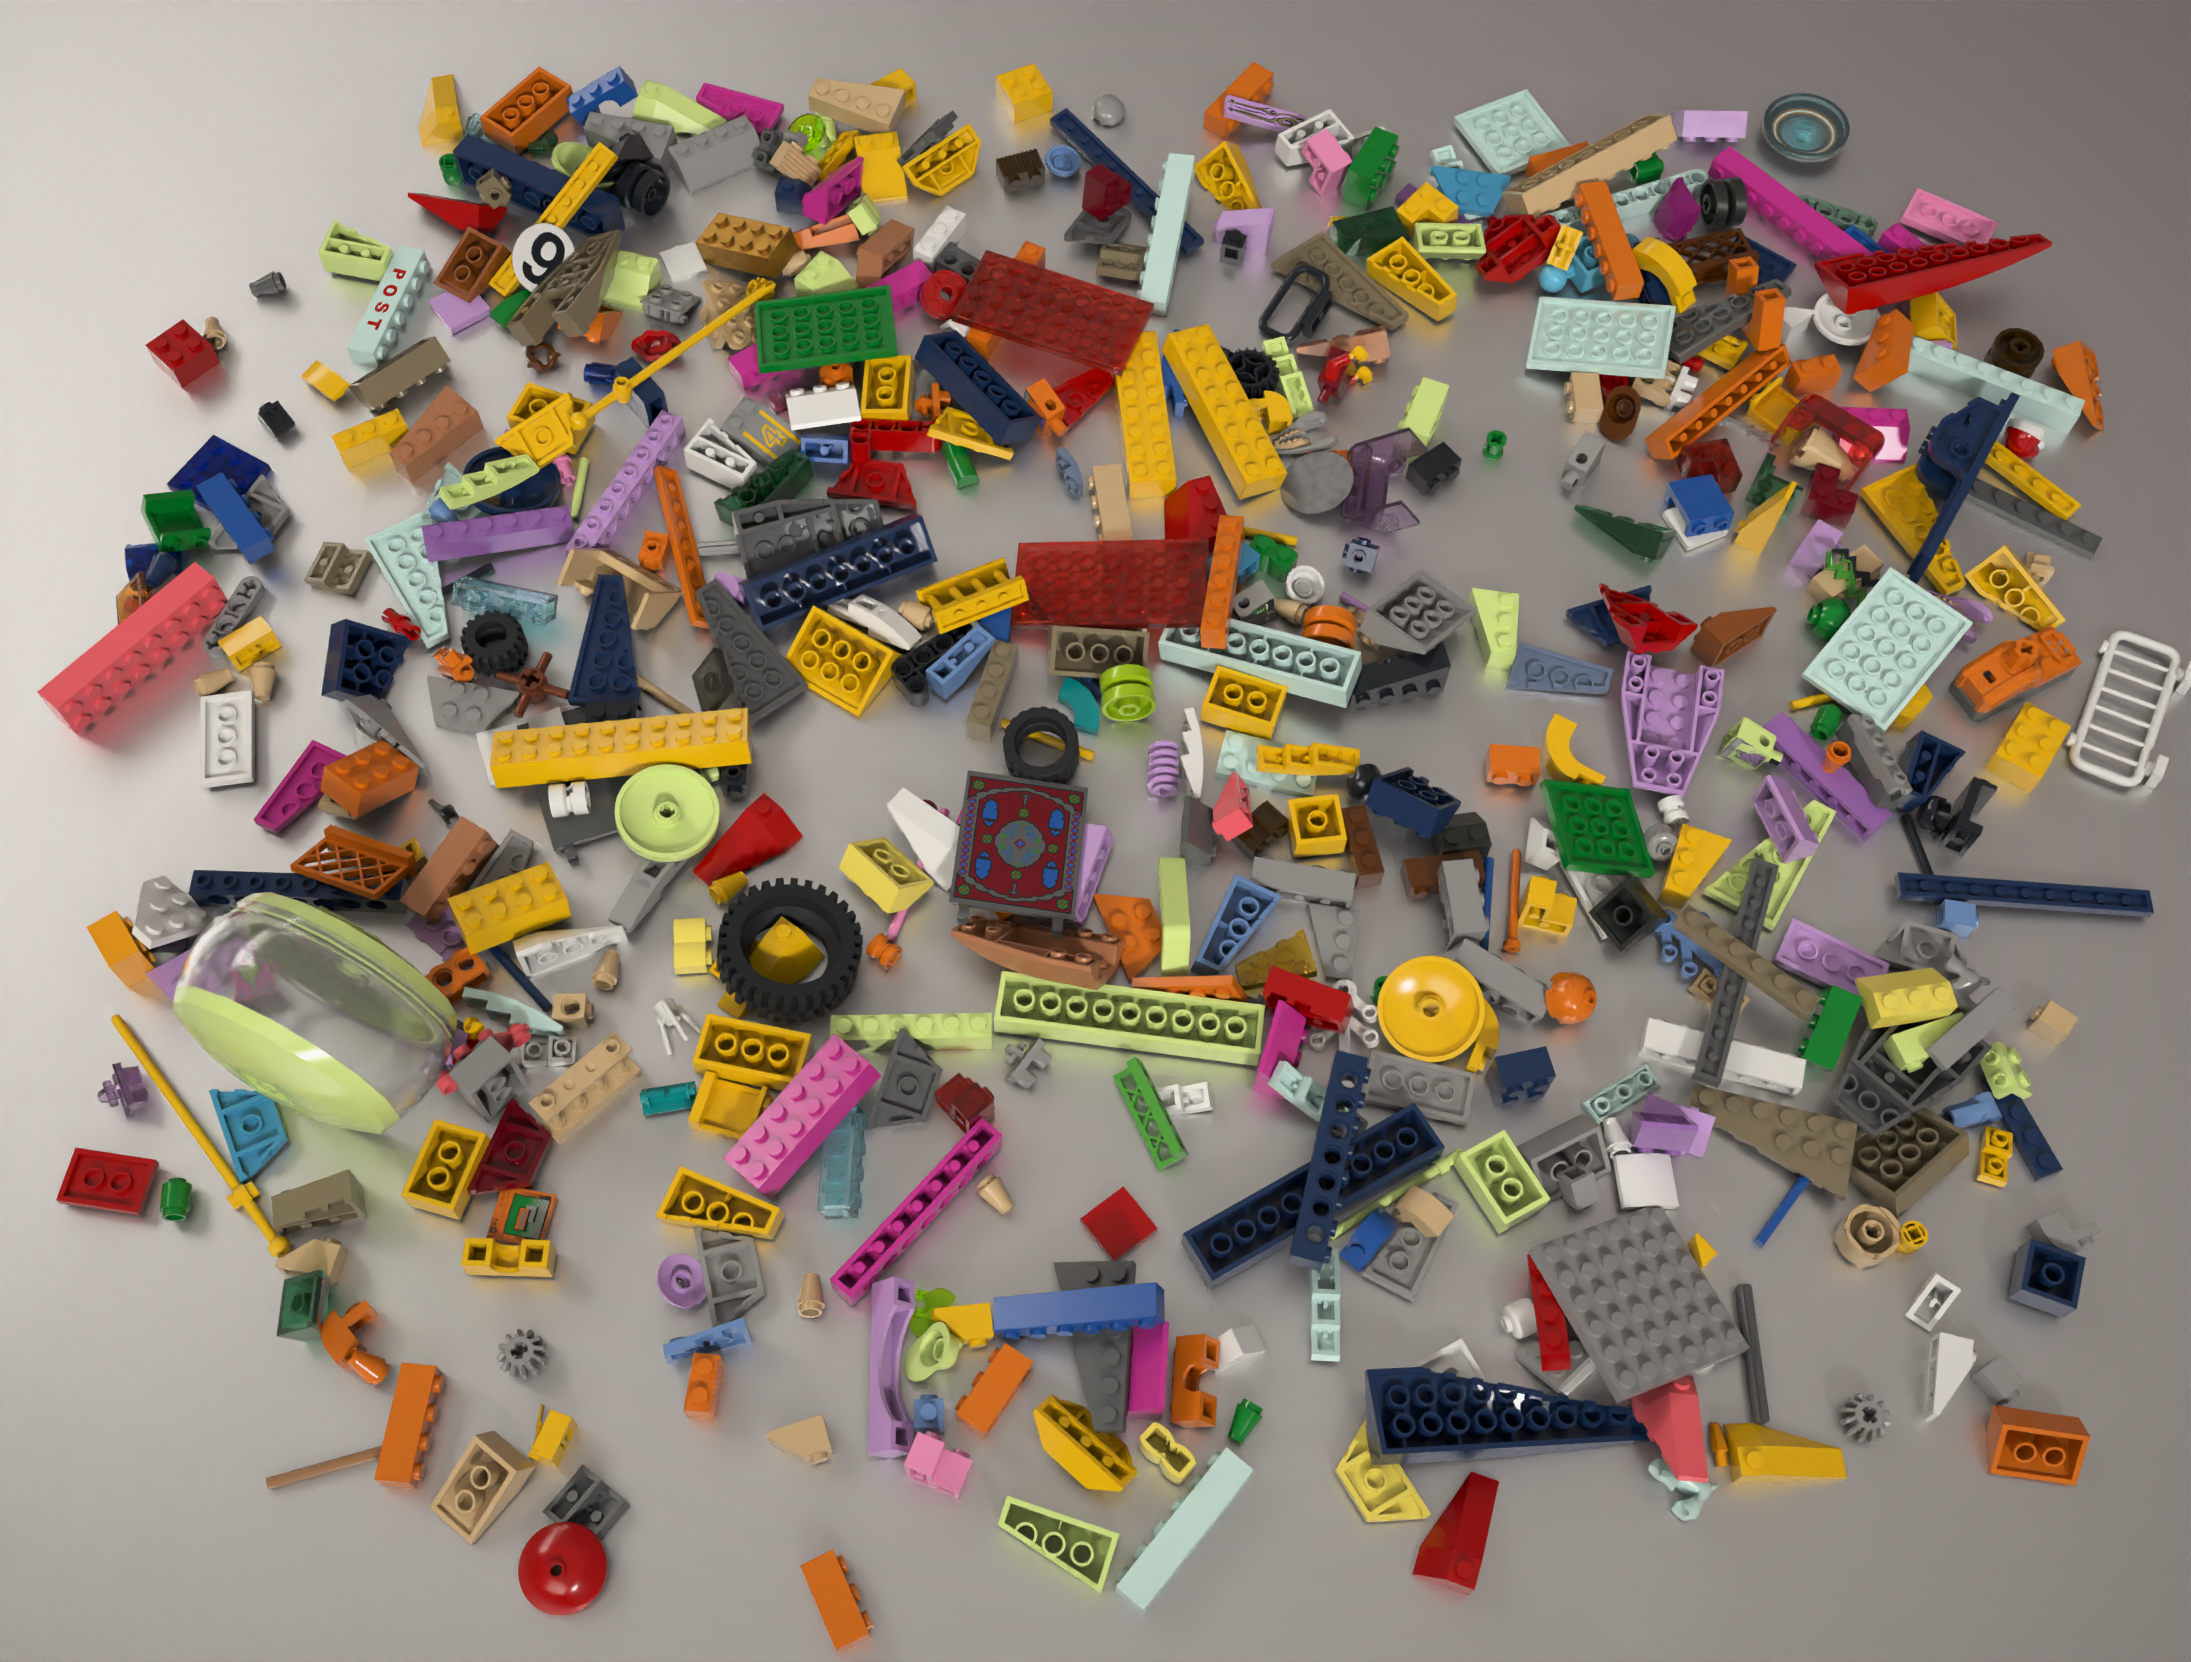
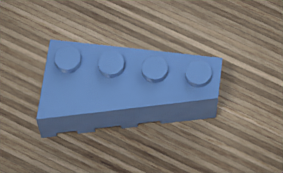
M1235 874L1190 971L1199 976L1220 975L1276 908L1282 896Z

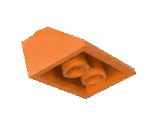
M1993 1405L1986 1429L1988 1471L1992 1474L2076 1486L2090 1435L2079 1417Z

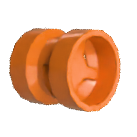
M880 933L871 940L866 948V954L871 958H877L882 967L889 969L900 958L902 948L897 944L889 943V938Z

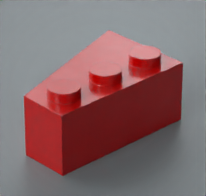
M1273 965L1262 992L1270 1017H1274L1278 1000H1282L1306 1018L1305 1025L1345 1034L1354 1009L1352 996L1347 992L1334 989Z

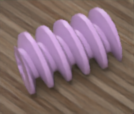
M1160 740L1148 747L1147 789L1156 796L1172 797L1178 794L1176 786L1179 780L1176 777L1179 775L1177 770L1179 767V762L1177 761L1179 753L1176 750H1178L1179 746L1172 741Z

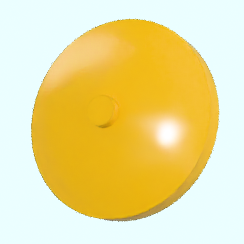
M1425 955L1403 962L1388 975L1379 993L1377 1012L1379 1024L1385 1037L1399 1052L1412 1059L1424 1062H1440L1458 1056L1475 1041L1483 1025L1485 1004L1480 986L1464 966L1446 957Z

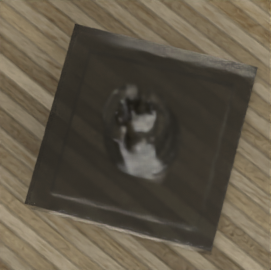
M713 648L692 675L702 712L717 711L728 696L734 692L722 648Z

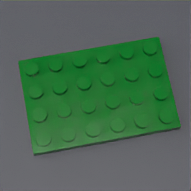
M890 285L754 302L760 374L898 356Z

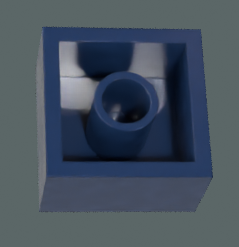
M1546 1046L1494 1057L1485 1075L1494 1106L1500 1104L1512 1106L1523 1099H1529V1101L1539 1100L1545 1096L1556 1077Z
M2029 1239L2018 1247L2008 1298L2062 1318L2077 1309L2086 1258L2043 1242Z

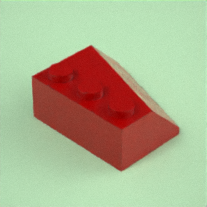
M1210 475L1187 481L1164 500L1165 565L1214 552L1220 515L1227 514Z

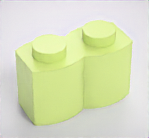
M864 193L849 205L846 214L862 236L865 234L870 236L879 229L878 225L881 223L882 215L867 193Z

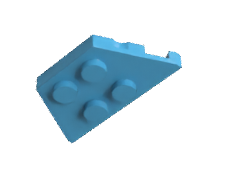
M1434 165L1429 169L1430 175H1434L1438 183L1437 190L1458 205V213L1490 217L1503 195L1502 192L1505 191L1511 180L1509 175Z
M218 1089L209 1090L239 1181L244 1185L289 1141L277 1104L256 1090L252 1092L245 1089H235L234 1092H220Z

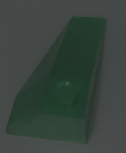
M1575 505L1574 508L1576 512L1629 551L1640 555L1639 559L1642 561L1653 563V560L1662 559L1676 534L1675 530L1648 522L1636 524L1633 518L1620 515L1614 517L1611 512L1590 506Z

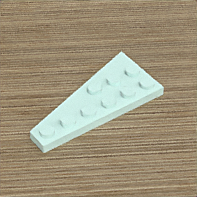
M429 509L364 539L366 546L408 617L411 619V622L421 628L422 632L418 634L421 635L420 637L427 649L450 638L439 561L428 562L422 532L423 525L433 524Z

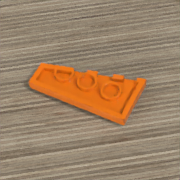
M1233 975L1133 978L1132 988L1248 1003L1247 994Z

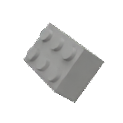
M491 1035L486 1040L477 1043L473 1052L465 1059L456 1062L452 1067V1071L448 1073L465 1101L488 1123L508 1105L511 1098L515 1099L529 1086L514 1057Z

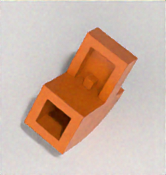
M366 1300L353 1304L348 1308L346 1315L343 1317L335 1310L332 1311L323 1324L321 1332L322 1343L330 1356L342 1369H346L349 1366L344 1362V1357L352 1347H356L364 1352L368 1351L355 1335L378 1316Z

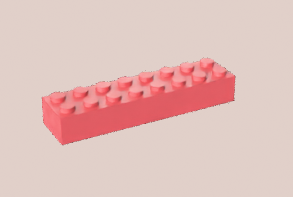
M194 562L37 693L56 718L77 734L81 729L87 727L100 713L106 711L119 697L126 694L138 681L145 678L156 666L164 662L175 650L183 646L194 634L202 630L207 623L221 613L228 600L216 579Z

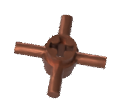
M544 652L536 668H527L520 675L502 670L498 671L496 678L518 685L519 692L522 695L513 712L514 716L523 718L529 703H542L547 699L548 694L568 699L569 690L548 684L547 677L544 675L553 657L551 653Z

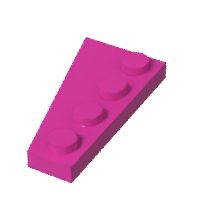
M705 82L696 96L698 104L730 121L745 115L760 137L765 127L774 130L784 112V105L782 103Z
M312 740L255 816L254 822L271 832L279 834L324 794L320 790L324 766L347 755Z

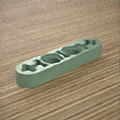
M1808 195L1798 196L1809 206L1815 208L1817 212L1820 213V210L1827 211L1830 215L1823 216L1843 231L1853 224L1868 237H1871L1878 227L1877 220L1869 215ZM1841 217H1846L1851 222H1844L1841 220Z

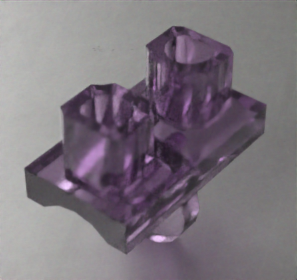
M121 1062L112 1064L114 1085H112L110 1080L102 1083L104 1088L97 1094L99 1101L102 1103L109 1102L110 1107H116L119 1105L117 1099H120L126 1119L134 1117L135 1109L149 1105V1095L145 1087L133 1091L129 1087L142 1083L139 1067L122 1068Z

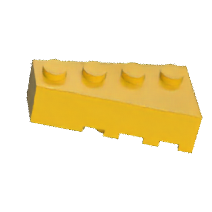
M1403 236L1367 258L1366 274L1371 279L1434 320L1440 321L1456 311L1457 293Z
M680 1166L655 1217L666 1224L692 1228L699 1226L705 1230L723 1231L731 1234L774 1240L785 1213L774 1205Z

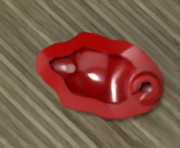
M646 330L641 336L632 341L631 348L635 353L641 355L645 361H656L679 345L681 340L673 333L665 330Z

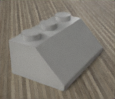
M1580 1114L1516 1147L1550 1197L1548 1203L1562 1196L1556 1175L1558 1172L1578 1162L1593 1171L1595 1178L1612 1171L1600 1125L1584 1114Z

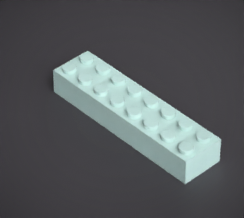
M1177 604L1174 605L1158 642L1161 659L1215 673L1217 665L1287 686V693L1343 708L1347 707L1362 669L1361 652L1232 618L1226 649L1201 647L1200 634L1203 611Z

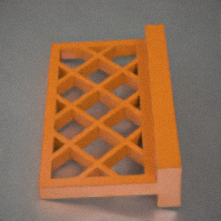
M331 824L324 829L325 838L290 865L292 872L375 901L403 877L412 879L418 874L413 852ZM326 848L328 849V851H331V852L321 853V852H322L323 850H325ZM342 857L351 858V859L341 860V861H340V858H342ZM337 859L336 862L321 864V861ZM318 862V865L308 867L305 866L309 863ZM364 864L371 865L370 867L361 868V865ZM358 866V869L342 871V868ZM339 869V872H336V873H330V874L323 873V872H325V871H331V870ZM389 871L393 874L382 875V872ZM376 873H379L380 875L376 877L363 879V876ZM359 876H360V879H359V880H354V881H346V880H344V879L354 878V877H359ZM381 884L375 890L366 888V886Z

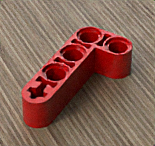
M861 418V421L851 423L849 437L850 459L855 463L868 462L871 459L872 450L937 452L942 448V440L927 436L930 426L935 423L934 421Z

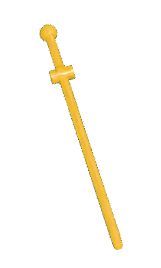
M768 281L629 380L626 377H617L614 380L611 393L584 412L578 411L571 414L569 418L571 427L575 430H583L587 427L589 419L616 400L622 404L628 403L634 387L768 294L776 287L775 282Z
M113 1015L111 1022L232 1190V1193L226 1196L234 1210L241 1206L245 1208L268 1240V1251L273 1257L281 1258L287 1255L291 1250V1242L287 1237L277 1234L253 1199L260 1195L254 1184L249 1181L243 1185L122 1017L120 1015Z

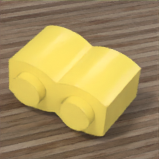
M705 917L674 919L673 959L676 975L708 973V965L713 964L712 949H707L708 941H712V925H707Z
M1153 1422L1140 1436L1138 1445L1142 1454L1151 1462L1159 1464L1162 1473L1171 1482L1181 1485L1194 1471L1196 1461L1192 1453L1183 1445L1175 1443L1172 1434L1163 1425Z

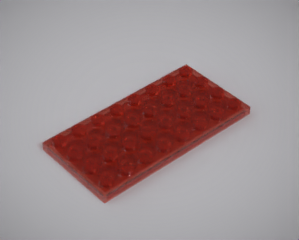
M986 250L951 315V321L1122 377L1153 313L1154 303Z
M1209 538L1019 543L1015 577L1021 575L1024 578L1029 600L1012 606L1010 627L1012 631L1048 630V625L1100 629L1200 628L1207 593Z

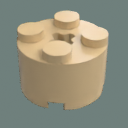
M1862 1204L1854 1208L1840 1221L1834 1233V1240L1842 1255L1856 1267H1871L1880 1264L1898 1248L1901 1230L1897 1219L1889 1210L1881 1206L1875 1207L1870 1204Z

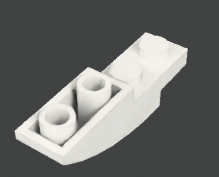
M863 594L854 600L844 598L829 604L827 607V612L841 620H848L857 623L861 627H868V635L879 642L898 646L902 650H911L922 642L920 633L906 619L883 603Z

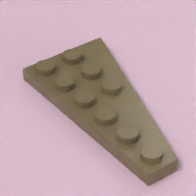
M1320 232L1271 263V269L1285 276H1288L1290 271L1299 265H1309L1325 272L1330 278L1328 290L1332 292L1333 301L1379 325H1384L1385 328L1391 331L1408 321L1409 314L1323 232ZM1300 274L1295 280L1316 292L1321 286L1319 279L1308 274Z
M1694 1085L1689 1108L1693 1106L1699 1108V1112L1716 1117L1713 1124L1715 1128L1725 1130L1735 1136L1734 1139L1756 1148L1760 1154L1793 1173H1799L1811 1180L1815 1186L1820 1189L1823 1187L1844 1202L1847 1194L1858 1125L1847 1120L1702 1085Z

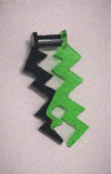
M1835 548L1826 552L1825 570L1835 571L1833 580L1844 579L1847 581L1845 597L1857 598V608L1865 599L1867 590H1856V579L1862 578L1861 588H1874L1880 578L1870 580V572L1857 571L1856 556H1849V549ZM1832 553L1841 555L1838 563H1848L1847 571H1843L1844 564H1832Z

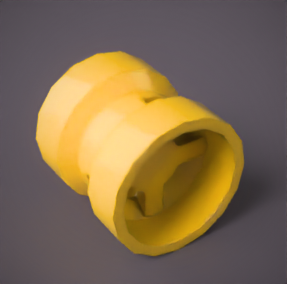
M1914 1220L1904 1223L1900 1227V1243L1896 1251L1901 1254L1910 1255L1926 1244L1928 1232L1924 1225Z

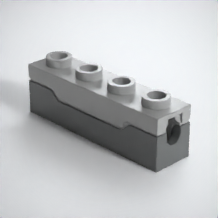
M1851 714L1836 731L1835 735L1838 741L1845 742L1850 747L1851 759L1849 761L1875 807L1896 809L1907 797L1906 795H1909L1913 790L1907 780V776L1903 773L1896 757L1890 751L1886 744V739L1881 735L1876 726L1875 720L1868 715Z

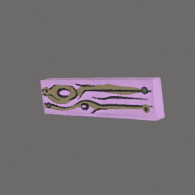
M1228 94L1225 97L1223 117L1280 133L1307 120V116Z

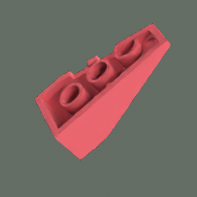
M1684 1376L1630 1398L1634 1417L1638 1423L1644 1424L1648 1430L1647 1436L1651 1442L1655 1441L1662 1450L1661 1456L1677 1480L1707 1483L1708 1471L1699 1400L1693 1376Z

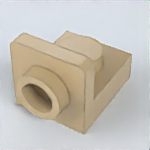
M2028 551L2024 555L2023 564L2036 581L2041 584H2047L2055 573V568L2050 566L2051 556Z

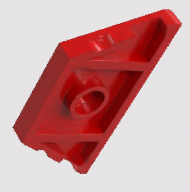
M873 459L865 463L852 462L850 468L839 476V481L833 487H829L826 492L827 498L878 499L879 505L911 510L917 509L916 499H914L911 485L902 463Z

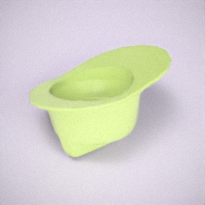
M942 1322L934 1323L909 1348L904 1362L906 1376L914 1382H919L929 1377L936 1370L949 1369L956 1362L959 1350L963 1346V1341L950 1333L946 1324Z

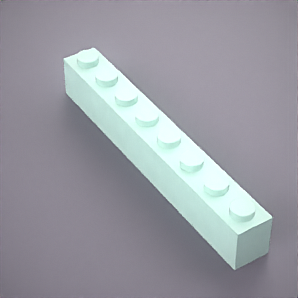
M1169 153L1168 160L1163 162L1162 175H1164V179H1160L1158 189L1161 195L1160 198L1156 197L1155 211H1157V215L1152 216L1151 229L1154 230L1153 234H1149L1147 247L1150 250L1149 253L1145 252L1144 255L1146 270L1141 271L1140 285H1142V289L1137 291L1136 303L1140 304V313L1167 316L1195 173L1194 155Z
M1912 335L1908 372L1974 398L1981 397L1996 405L2000 403L2001 399L2007 400L2010 393L2013 392L2020 395L2012 410L2013 413L2069 433L2081 414L2085 403L2083 399Z

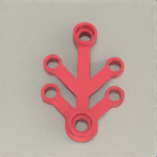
M516 1023L510 1026L506 1032L495 1034L491 1029H485L477 1036V1040L479 1042L486 1040L491 1035L510 1053L513 1048H518L529 1041L531 1038L530 1027L526 1023ZM464 1044L459 1046L453 1052V1055L459 1061L465 1059L473 1052V1049ZM450 1070L443 1071L436 1077V1086L442 1095L451 1094L458 1089L448 1074Z

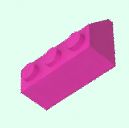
M859 156L840 166L822 182H819L811 191L805 193L802 199L803 215L826 225L861 195L864 158Z
M1898 222L1885 230L1878 241V244L1890 253H1896L1897 248L1917 251L1918 246H1926V244Z
M1838 407L1830 423L1832 438L1854 461L1905 462L1910 433L1907 409Z
M1278 1000L1253 1091L1284 1100V1097L1272 1088L1268 1082L1279 1061H1287L1292 1067H1299L1302 1053L1298 1052V1047L1300 1043L1305 1045L1309 1029L1304 1028L1306 1018L1282 1000Z
M1165 1321V1324H1156V1327L1153 1329H1141L1138 1326L1133 1328L1127 1418L1162 1420L1165 1405L1168 1321Z

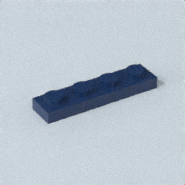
M1985 1082L1981 1086L1983 1092L1992 1093L1988 1082ZM2012 1093L2001 1099H1997L1993 1095L2003 1116L2000 1121L2007 1132L2013 1133V1143L2035 1181L2061 1172L2063 1170L2062 1166L2022 1098Z

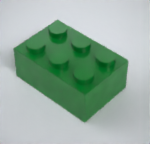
M1376 126L1374 127L1348 168L1343 201L1365 210L1370 202H1375L1379 192L1378 189L1385 186L1388 173L1392 174L1395 169L1396 161L1394 159L1400 147L1397 145L1398 135Z

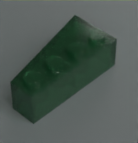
M792 448L769 463L766 470L761 473L756 472L749 477V482L741 487L736 486L730 490L731 494L724 499L720 497L714 502L719 519L733 527L732 511L778 499H794L814 477L810 458Z

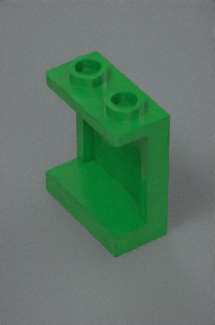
M192 490L143 495L141 513L159 552L167 553L209 547L207 542L210 540L212 532L210 528H204L194 508L195 495Z

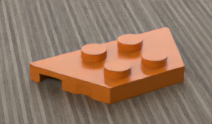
M1094 894L1093 901L1107 933H1113L1117 935V938L1126 939L1120 963L1129 984H1131L1133 978H1137L1145 968L1147 969L1154 962L1158 955H1161L1162 925L1149 898Z

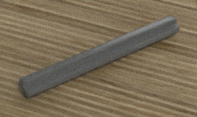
M1746 1283L1738 1284L1735 1287L1740 1329L1742 1336L1750 1347L1744 1352L1752 1419L1756 1424H1765L1769 1422L1770 1416L1752 1286Z

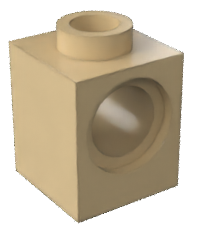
M586 993L554 994L552 1019L562 1025L564 1029L589 1028V1019L594 1017V1004L590 1003ZM580 1008L577 1013L568 1014L571 1009Z

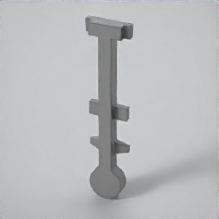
M1729 416L1718 422L1720 425L1726 422L1746 431V435L1749 437L1751 434L1760 437V442L1765 439L1773 447H1779L1782 443L1781 436H1772L1767 431L1763 432L1756 429L1752 424L1749 426Z

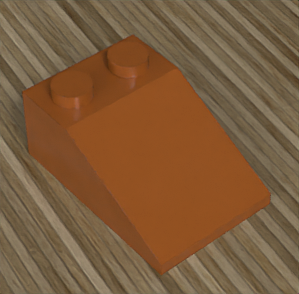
M468 226L435 279L434 284L471 303L478 295H481L491 286L488 283L512 253L503 244Z
M1773 606L1721 612L1713 618L1709 616L1700 624L1701 629L1695 635V641L1690 650L1705 666L1714 668L1762 637L1777 609Z

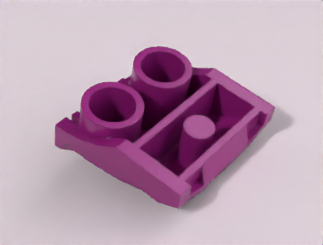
M1679 177L1673 182L1653 218V223L1661 236L1672 242L1682 241L1685 235L1692 231L1702 209L1684 183L1683 177Z

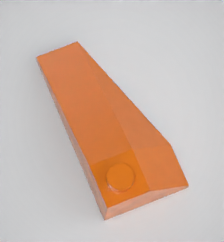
M2080 340L2053 349L2054 358L2051 359L2053 369L2058 372L2073 396L2085 400L2082 411L2091 425L2099 431L2104 430L2103 408L2100 401L2097 400V397L2101 396V389L2096 383V380L2100 379L2095 352Z

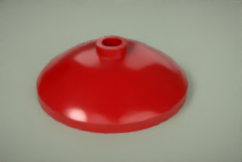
M574 1522L553 1523L537 1531L526 1543L518 1564L519 1583L527 1600L538 1610L558 1616L573 1614L589 1606L602 1591L608 1574V1558L603 1543L592 1530ZM556 1564L562 1567V1573L559 1576L555 1575L553 1571Z

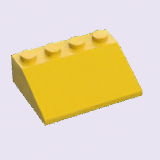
M813 605L785 659L808 684V688L860 717L892 677L893 663L903 655L829 612Z

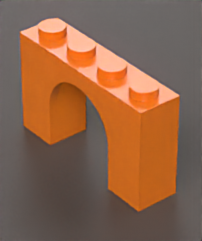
M1751 256L1729 260L1725 300L1731 294L1735 293L1739 296L1749 292L1751 287L1757 286L1759 266ZM1778 288L1755 291L1751 320L1740 327L1758 351H1768L1780 347L1786 298Z

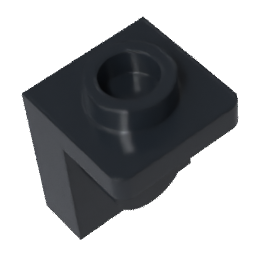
M278 400L274 403L267 402L259 408L258 420L266 425L275 438L295 426V422Z

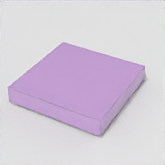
M446 291L428 301L429 306L452 335L489 316L491 312L490 307L480 295L471 303H468Z

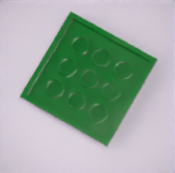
M1547 779L1540 783L1539 786L1564 870L1649 879L1655 874L1629 789Z

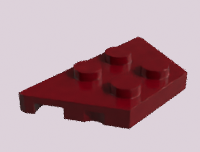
M510 1099L467 1188L470 1195L531 1187L553 1140L552 1134L543 1126H540L530 1113L527 1114L515 1099Z

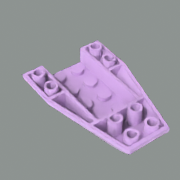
M1627 651L1620 697L1633 787L1683 797L1720 713L1725 670L1700 665L1697 673L1691 674L1651 666L1652 655Z

